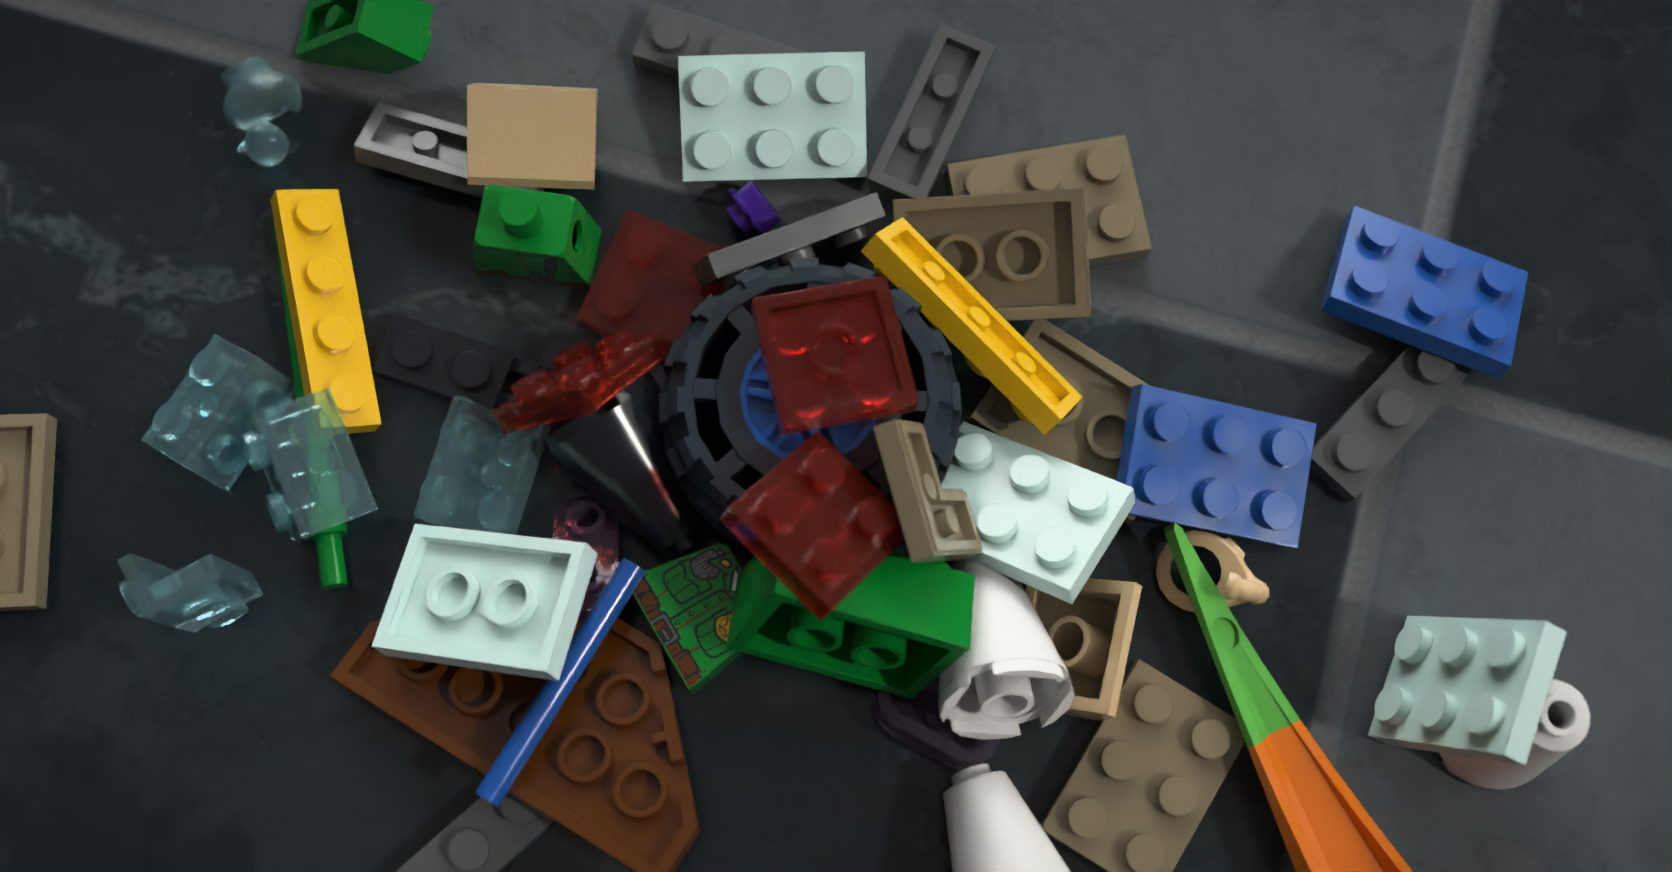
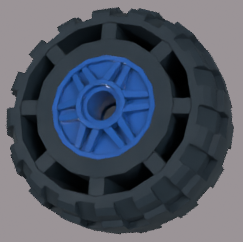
M819 258L790 259L789 265L769 270L758 266L736 276L735 283L715 297L710 294L690 314L691 320L679 339H674L664 364V375L659 394L660 427L663 428L666 457L679 486L696 511L722 536L745 550L749 549L755 552L759 551L785 518L793 521H812L820 524L829 532L856 540H875L884 544L902 532L873 427L893 419L918 422L924 425L940 483H942L957 446L961 419L960 382H957L952 353L940 329L935 330L920 311L922 305L901 287L896 290L877 280L874 271L848 262L845 268L819 264ZM812 402L819 404L824 409L816 413H806L796 407L803 403Z

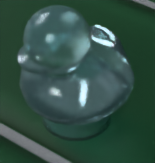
M267 56L252 57L233 65L221 74V79L228 90L224 97L222 110L225 119L232 126L246 131L245 140L239 144L237 152L239 154H247L252 161L259 165L273 166L284 160L288 153L289 142L287 136L279 127L268 122L282 116L289 110L298 113L302 108V95L298 82L291 75L283 71L274 70Z

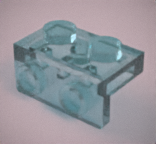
M214 335L205 349L195 356L190 365L189 372L169 401L158 409L153 418L152 425L141 440L219 488L229 490L295 395L294 382L259 357Z
M330 387L252 414L245 419L248 432L240 434L242 447L252 469L257 471L263 468L273 491V493L265 496V503L278 532L288 529L292 540L303 539L378 510Z
M454 396L446 419L442 424L440 437L426 479L420 489V497L414 512L415 517L433 526L516 535L545 446L543 440L548 436L551 425L538 417L488 409L467 397Z
M133 553L117 560L126 578L119 583L121 594L136 616L140 618L144 616L147 620L192 633L207 625H210L211 628H218L236 621L248 612L247 603L264 595L252 572L211 554L179 571Z

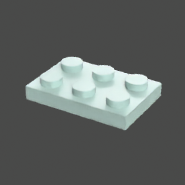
M865 51L678 56L683 182L867 177Z
M964 421L959 427L957 446L949 469L941 483V487L945 489H963L969 500L983 549L981 554L966 559L1070 604H1073L1136 503L1134 488Z
M414 524L371 647L385 656L559 681L598 553L587 543Z
M1407 616L1404 627L1395 642V654L1383 690L1379 693L1375 702V715L1368 736L1391 746L1526 766L1567 631L1543 620Z

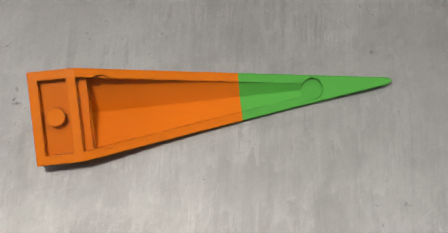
M1176 523L1165 526L1164 533L1295 871L1413 872L1364 809L1300 720L1239 626L1182 527Z

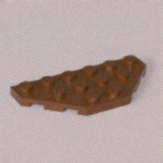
M585 598L572 638L594 605ZM617 618L508 793L631 872H675L699 835L700 827L661 643ZM380 620L370 622L331 673L330 677L344 689L485 778L546 679L385 656L371 647Z

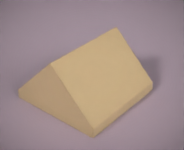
M491 83L467 85L468 185L486 186L493 184L510 187L595 190L598 88Z
M1088 578L1073 604L1029 585L1026 586L1025 592L1072 679L1075 697L1069 710L1064 714L1096 722L1115 718L1142 585L1135 582Z

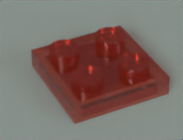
M628 209L576 317L578 324L666 361L674 339H679L690 322V314L710 294L715 297L724 291L720 282L700 288L692 264L707 254L724 248Z
M886 275L752 299L751 312L781 436L915 411L919 398Z
M625 329L601 340L594 348H590L587 341L578 342L555 354L552 359L556 366L548 372L540 370L514 383L511 386L514 396L492 412L504 434L592 414L667 357L670 348L661 330L633 336L630 329Z
M819 431L815 432L732 503L720 519L821 622L905 541L896 507Z

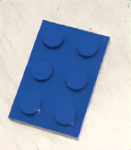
M1353 206L1343 223L1321 311L1500 379L1512 364L1528 272Z
M1140 384L1132 386L1116 481L1134 488L1136 503L1128 516L1165 524L1176 523L1184 528L1211 532L1213 534L1281 548H1298L1317 423Z

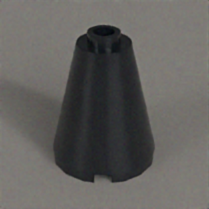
M649 371L612 393L613 395L596 406L593 405L548 435L543 440V443L548 449V453L650 551L657 554L667 549L671 557L674 558L705 537L699 526L705 523L706 520L696 511L679 486L666 457L663 428L660 427L659 394L661 389L659 383L656 382Z

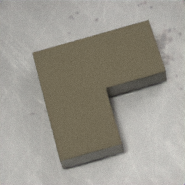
M893 419L874 426L873 429L912 563L963 560L981 554L983 548L967 494L963 489H945L941 487L924 425L918 422Z

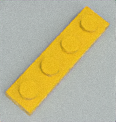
M275 190L270 202L311 436L375 432L382 423L339 190Z
M903 217L876 233L861 250L874 264V268L880 278L893 287H901L921 304L922 309L920 311L935 330L940 329L941 333L964 354L969 367L979 376L989 379L1010 400V405L1014 412L1025 422L1033 424L1044 436L1081 400L1082 396Z

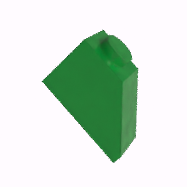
M310 0L307 2L295 57L306 62L391 74L422 63V59L426 56L431 46L432 32L429 30L434 6L422 0Z

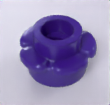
M749 181L738 191L733 187L729 190V194L734 202L726 210L748 238L757 231L761 235L769 232L770 228L782 220L772 204L752 181Z

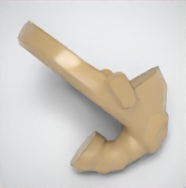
M1191 530L1185 532L1192 546L1205 547L1218 558L1221 566V578L1216 587L1229 608L1247 602L1257 605L1265 603L1269 598V588L1265 582L1253 575L1244 561V551L1234 540L1229 537L1222 538L1206 531ZM1167 542L1157 557L1156 576L1160 590L1169 602L1183 610L1195 612L1189 596L1180 591L1172 580L1170 571L1174 557Z

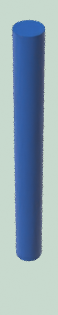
M625 558L622 559L572 638L559 681L546 679L475 793L497 807L500 806L646 573L641 567Z

